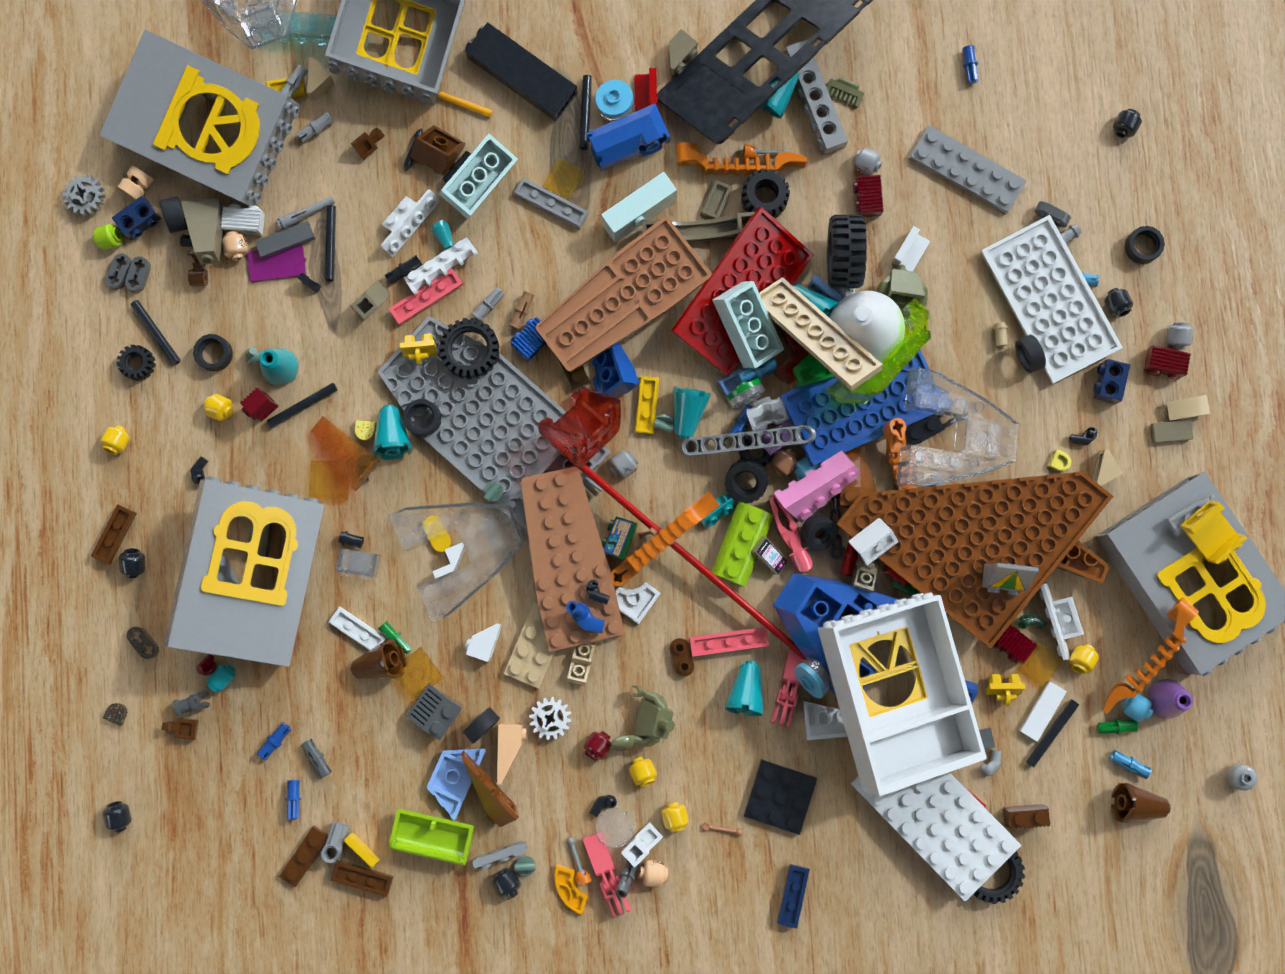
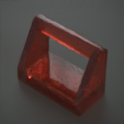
M802 347L777 367L774 375L789 385L796 379L793 368L809 352Z

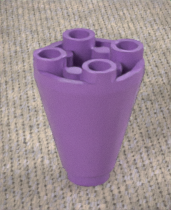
M1159 680L1147 692L1148 699L1152 702L1151 709L1160 717L1175 718L1190 709L1193 704L1191 694L1183 685L1174 680Z

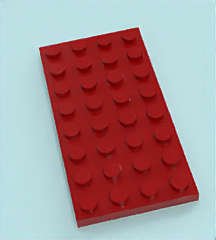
M758 207L713 270L711 277L703 284L671 331L721 373L729 377L740 359L712 300L741 282L754 281L758 292H761L782 277L793 286L814 254L763 207Z

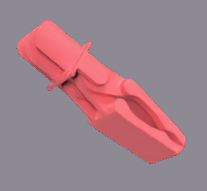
M773 496L768 500L771 514L774 515L773 520L777 533L792 552L788 557H790L794 568L801 573L807 572L813 566L812 559L807 550L808 547L802 548L796 522L778 498ZM778 510L786 518L788 530L782 526L778 517Z
M790 648L781 677V682H783L782 688L778 690L771 723L775 724L778 710L781 706L778 725L782 726L788 708L786 728H790L798 698L797 689L801 686L795 675L794 668L800 663L807 664Z
M602 831L584 837L583 842L596 876L601 878L600 886L604 898L607 900L613 918H615L617 914L611 900L612 897L619 914H624L619 896L615 894L620 879L613 871L616 868ZM627 897L622 898L627 912L632 911Z

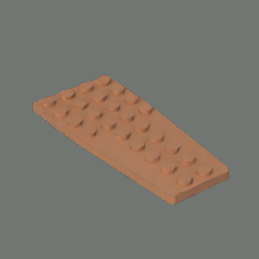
M666 215L617 252L536 325V330L566 370L572 372L666 313L702 286L711 277L712 273Z
M569 467L522 478L521 489L535 591L548 651L552 652L624 635L625 632L615 587L612 584L613 578L579 469L577 467ZM596 580L599 584L600 592L610 596L607 605L589 598L586 590L588 581ZM576 601L577 603H583L590 609L594 617L604 620L603 633L590 632L581 628L573 619L572 614L566 610L568 602Z

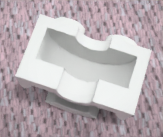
M770 396L761 398L753 403L754 407L747 409V416L753 431L765 430L770 423L779 425L789 420L780 397L773 400Z

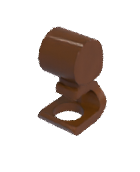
M186 251V254L191 255L195 260V263H192L193 269L188 271L190 286H207L208 271L204 269L206 264L200 265L194 251Z

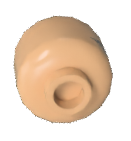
M238 231L228 232L223 237L224 255L232 258L233 261L244 259L243 256L249 252L246 237Z
M646 860L643 866L639 867L638 878L642 880L644 886L659 888L663 883L667 882L668 868L661 861Z

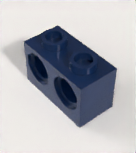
M143 196L112 217L121 232L130 240L139 238L146 229L154 227L162 219L151 203ZM145 211H148L147 216L142 217L143 213ZM130 222H133V225L130 228H127L128 224Z
M1111 359L1100 363L1097 369V374H1099L1098 382L1096 381L1093 387L1094 399L1113 404L1121 402L1131 364ZM1109 368L1115 370V376L1109 373ZM1105 386L1111 389V395L1106 393Z

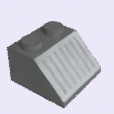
M428 683L406 716L423 731L440 741L461 711L462 706L459 702Z

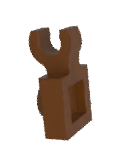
M376 127L369 136L364 132L350 144L364 160L378 149L375 143L384 138L385 135Z
M177 718V723L163 722L161 730L175 732L174 738L195 740L199 720Z

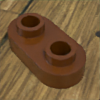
M674 639L670 644V652L675 671L680 676H689L694 670L689 644L685 639ZM678 644L683 645V650L681 652H678L676 650V646ZM683 663L688 665V669L685 671L681 669V664Z

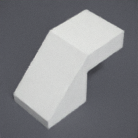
M462 542L445 549L450 564L433 571L435 579L443 578L457 571L466 549L465 543Z
M649 822L635 835L621 854L636 867L649 854V850L663 838V835Z

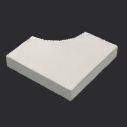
M646 582L633 590L623 589L619 586L615 590L620 612L638 625L661 594Z

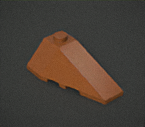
M864 445L845 452L861 474L839 493L837 507L849 508L861 493L877 492Z
M1078 540L1056 568L1103 584L1110 566Z
M462 751V760L488 814L486 815L487 819L493 825L496 823L499 827L519 818L517 805L465 751Z

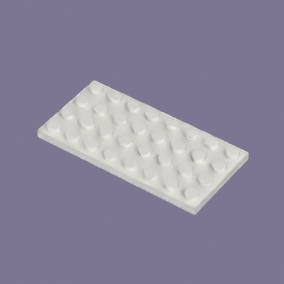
M1050 215L981 250L983 258L1025 335H1034L1041 344L1046 357L1044 370L1052 384L1123 348Z
M950 772L882 796L863 792L859 775L851 782L853 787L964 901L1022 846Z

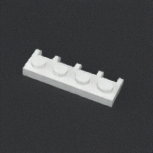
M466 237L449 249L441 252L432 260L427 261L421 267L411 271L408 276L403 278L414 295H416L419 288L427 283L429 286L432 285L431 281L443 273L446 276L448 274L447 270L458 263L463 265V260L472 254L477 256L478 252Z

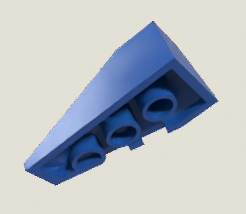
M620 342L592 360V366L595 367L596 377H593V384L599 401L627 394L640 384L634 366Z

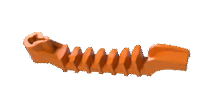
M681 142L676 144L677 165H696L704 172V175L708 173L718 175L720 173L724 175L734 174L735 176L745 174V176H748L756 170L759 173L760 169L764 168L765 172H768V169H773L772 172L776 173V171L780 172L787 167L805 168L807 163V157L791 152H781L776 156L773 166L770 164V154L764 155V165H760L759 157L754 158V165H750L749 158L743 160L744 165H740L739 158L733 160V165H729V158H724L723 164H719L718 157H714L712 159L713 162H708L707 155L698 153L697 143Z
M894 418L883 425V433L886 439L885 453L886 455L888 454V463L891 465V473L895 478L894 483L897 485L898 490L918 488L913 486L912 480L915 477L911 476L909 472L912 466L907 465L906 460L909 459V455H905L903 451L907 448L905 436L906 423L901 418Z
M707 492L693 505L684 510L680 516H677L673 522L667 524V527L661 529L650 541L644 543L632 556L627 557L626 560L611 572L612 584L614 586L625 585L641 571L643 566L648 565L649 561L655 559L660 552H664L665 548L672 545L677 538H681L683 533L689 532L692 526L700 523L718 508L720 504L712 494ZM626 572V573L622 576V580H623V581H616V578H617L616 573H617V574H622V573Z
M1184 598L1178 600L1166 613L1175 622V626L1171 630L1174 636L1172 638L1168 636L1164 640L1170 647L1166 649L1160 645L1157 648L1163 655L1159 657L1154 653L1150 657L1155 662L1153 666L1148 661L1143 664V667L1148 670L1146 674L1140 668L1134 672L1141 678L1139 682L1129 673L1125 676V679L1134 688L1124 682L1118 683L1112 688L1104 705L1103 711L1106 714L1109 713L1118 701L1125 698H1134L1139 692L1141 693L1144 686L1150 683L1151 678L1158 674V670L1165 666V662L1170 660L1173 653L1180 649V645L1186 643L1184 627L1196 617L1199 611Z

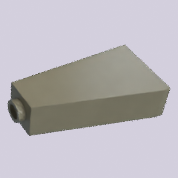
M220 198L182 201L181 204L193 249L200 265L220 263L223 234L221 229L223 205Z

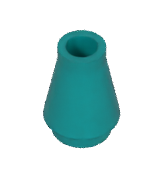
M442 220L431 226L433 229L432 233L442 244L444 250L455 245L449 223Z

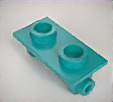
M727 493L716 498L720 506L701 521L705 529L714 526L724 515H729L736 507L733 499Z

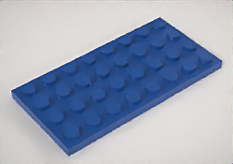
M916 339L901 345L895 356L883 364V370L852 391L834 376L799 387L780 396L793 427L811 426L816 431V438L813 442L801 444L811 467L826 461L840 451L845 453L884 436L883 425L887 421L901 418L906 423V426L948 408ZM804 429L801 434L804 440L810 437V432L807 429Z

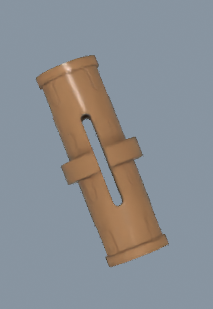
M523 291L518 306L514 308L515 312L509 323L510 327L520 330L525 316L529 313L528 309L535 295Z

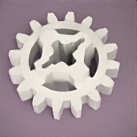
M545 697L543 704L540 701L536 702L538 708L532 707L535 713L529 715L530 718L534 719L530 725L536 726L533 730L534 733L540 731V738L545 734L547 740L550 739L551 735L557 739L558 733L563 736L565 734L563 729L568 730L570 728L566 723L572 721V719L567 718L571 711L565 710L568 705L562 706L561 699L555 702L554 697L550 701ZM554 705L551 710L546 711L542 709L544 706ZM559 709L563 713L564 720L559 718ZM555 710L553 717L555 722L552 721L546 726L548 720L546 715H550ZM538 716L542 718V727L538 723ZM552 726L559 727L558 730L548 731Z

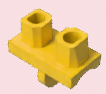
M432 334L422 335V341L417 342L414 336L407 335L404 336L403 343H400L403 358L409 357V360L416 359L417 365L422 364V359L438 355Z
M991 674L986 688V695H996V700H1003L1004 706H1010L1011 700H1017V695H1021L1022 690L1026 689L1025 683H1021L1019 674L1008 675V683H1002L1001 675Z

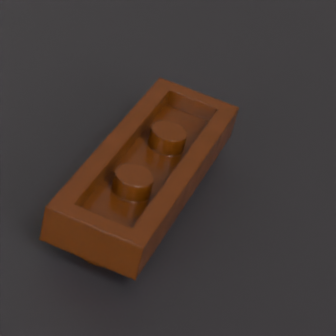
M117 504L91 557L111 565L137 513Z
M315 825L312 826L279 877L292 886L297 887L327 842L329 835Z
M337 860L330 881L387 897L394 876Z

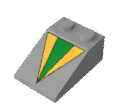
M1003 563L984 564L982 587L988 588L987 592L1000 593V590H1008L1007 594L1020 596V592H1027L1039 568Z

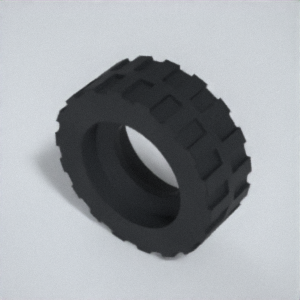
M748 458L740 459L733 463L725 477L726 491L729 492L730 497L743 503H753V501L759 500L764 495L769 482L765 467L760 462H756L753 459L749 460ZM743 472H749L756 478V485L750 490L742 489L738 485L737 478Z

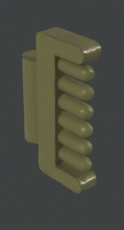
M840 76L838 81L830 79L827 85L830 97L837 98L838 96V100L842 98V101H846L847 104L851 101L852 106L855 103V108L859 107L864 92L858 90L860 84Z

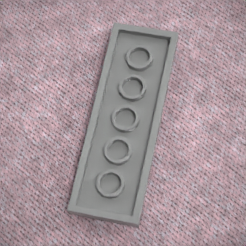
M930 125L909 158L1005 214L1009 212L1027 181Z

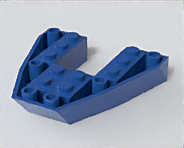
M793 573L773 606L795 645L832 693L836 695L817 628L824 627L823 623L837 621L844 609L853 615H858L860 611L877 609V606L883 604H894V601L899 599L876 591L871 593L853 587L852 584L835 579ZM860 661V678L875 673L876 669L864 661Z

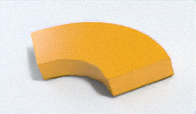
M556 864L554 881L560 898L569 909L583 915L588 894L582 892L576 885L574 869Z

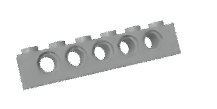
M806 39L787 46L785 55L792 57L808 40ZM813 57L798 71L800 76L796 83L798 87L797 95L804 102L803 109L805 115L810 117V127L812 132L817 135L818 148L823 150L824 155L845 148L848 140L815 57ZM803 79H810L812 83L807 84ZM810 96H817L818 100L814 101ZM822 112L825 114V117L821 118L816 113ZM829 129L832 134H825L823 130Z

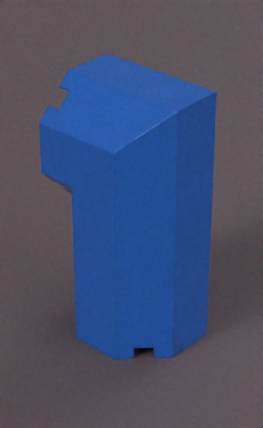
M656 104L586 133L588 143H592L591 152L601 171H605L632 158L640 157L639 153H642L643 156L653 154L663 148L662 144L664 142L666 144L670 143V135Z

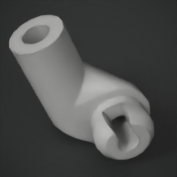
M992 750L991 761L988 764H982L980 767L982 774L991 776L1000 768L1002 751Z

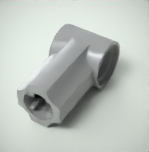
M333 821L326 845L321 852L322 859L325 862H335L343 855L344 839L348 835L349 825ZM329 848L336 850L335 858H331L328 855Z

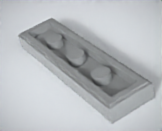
M522 178L514 192V195L578 229H581L589 214V211L525 178Z

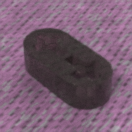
M132 627L128 630L127 639L142 658L152 659L158 655L159 647L144 628ZM134 632H140L139 638L142 641L133 638L135 636ZM144 644H145L147 647H151V646H152V649H151L152 654H146V653H145V652L147 651V648L144 646Z

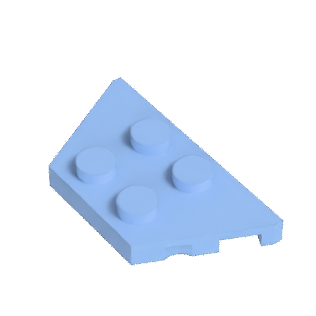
M485 748L444 750L439 758L427 789L437 798V801L446 809L453 820H456L472 784L470 775L462 760L461 752L465 751L480 766L487 750Z

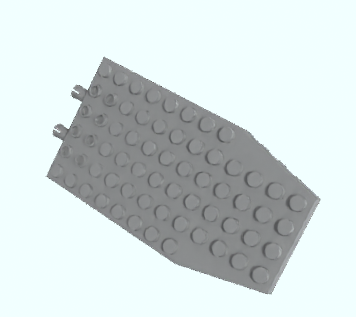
M428 316L413 332L412 336L415 337L417 342L422 341V335L432 334L438 355L422 359V364L417 365L416 359L409 360V357L403 358L402 351L399 348L379 369L378 373L403 410H405L409 403L417 399H427L438 407L441 413V424L438 430L432 435L421 437L483 492L487 484L491 482L499 483L503 487L504 493L500 500L494 502L527 531L521 479L576 467L550 445L554 439L560 442L592 471L599 467L611 451L501 354L497 358V364L493 365L492 371H487L488 374L485 376L480 375L478 379L473 377L472 380H468L465 377L462 379L458 375H453L446 368L439 354L440 337H443V331L449 329L448 325ZM465 334L458 336L452 346L454 359L463 365L479 363L487 352V346ZM422 406L416 408L411 415L412 424L418 429L428 428L433 422L432 411ZM579 470L584 487L595 497L598 496L599 492L603 489Z

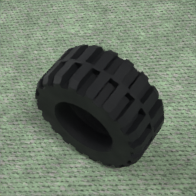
M860 214L833 215L829 219L827 273L829 286L833 289L860 288L864 284L867 261V234L865 219Z

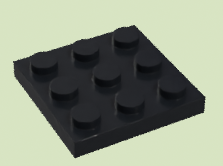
M761 759L743 816L800 835L817 777Z

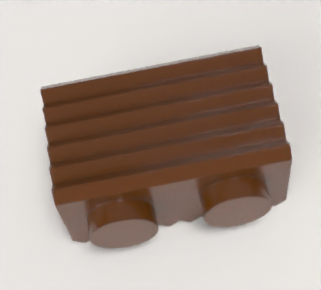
M1043 804L1003 807L1005 825L1012 830L1014 828L1025 829L1026 827L1041 828L1042 826H1050L1049 808Z

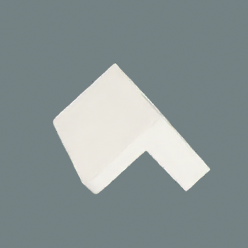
M915 226L912 227L893 259V264L896 266L905 265L907 271L913 272L930 243L929 240L918 235L920 229Z
M878 518L850 539L849 543L859 553L863 562L869 565L898 543V540L893 531Z

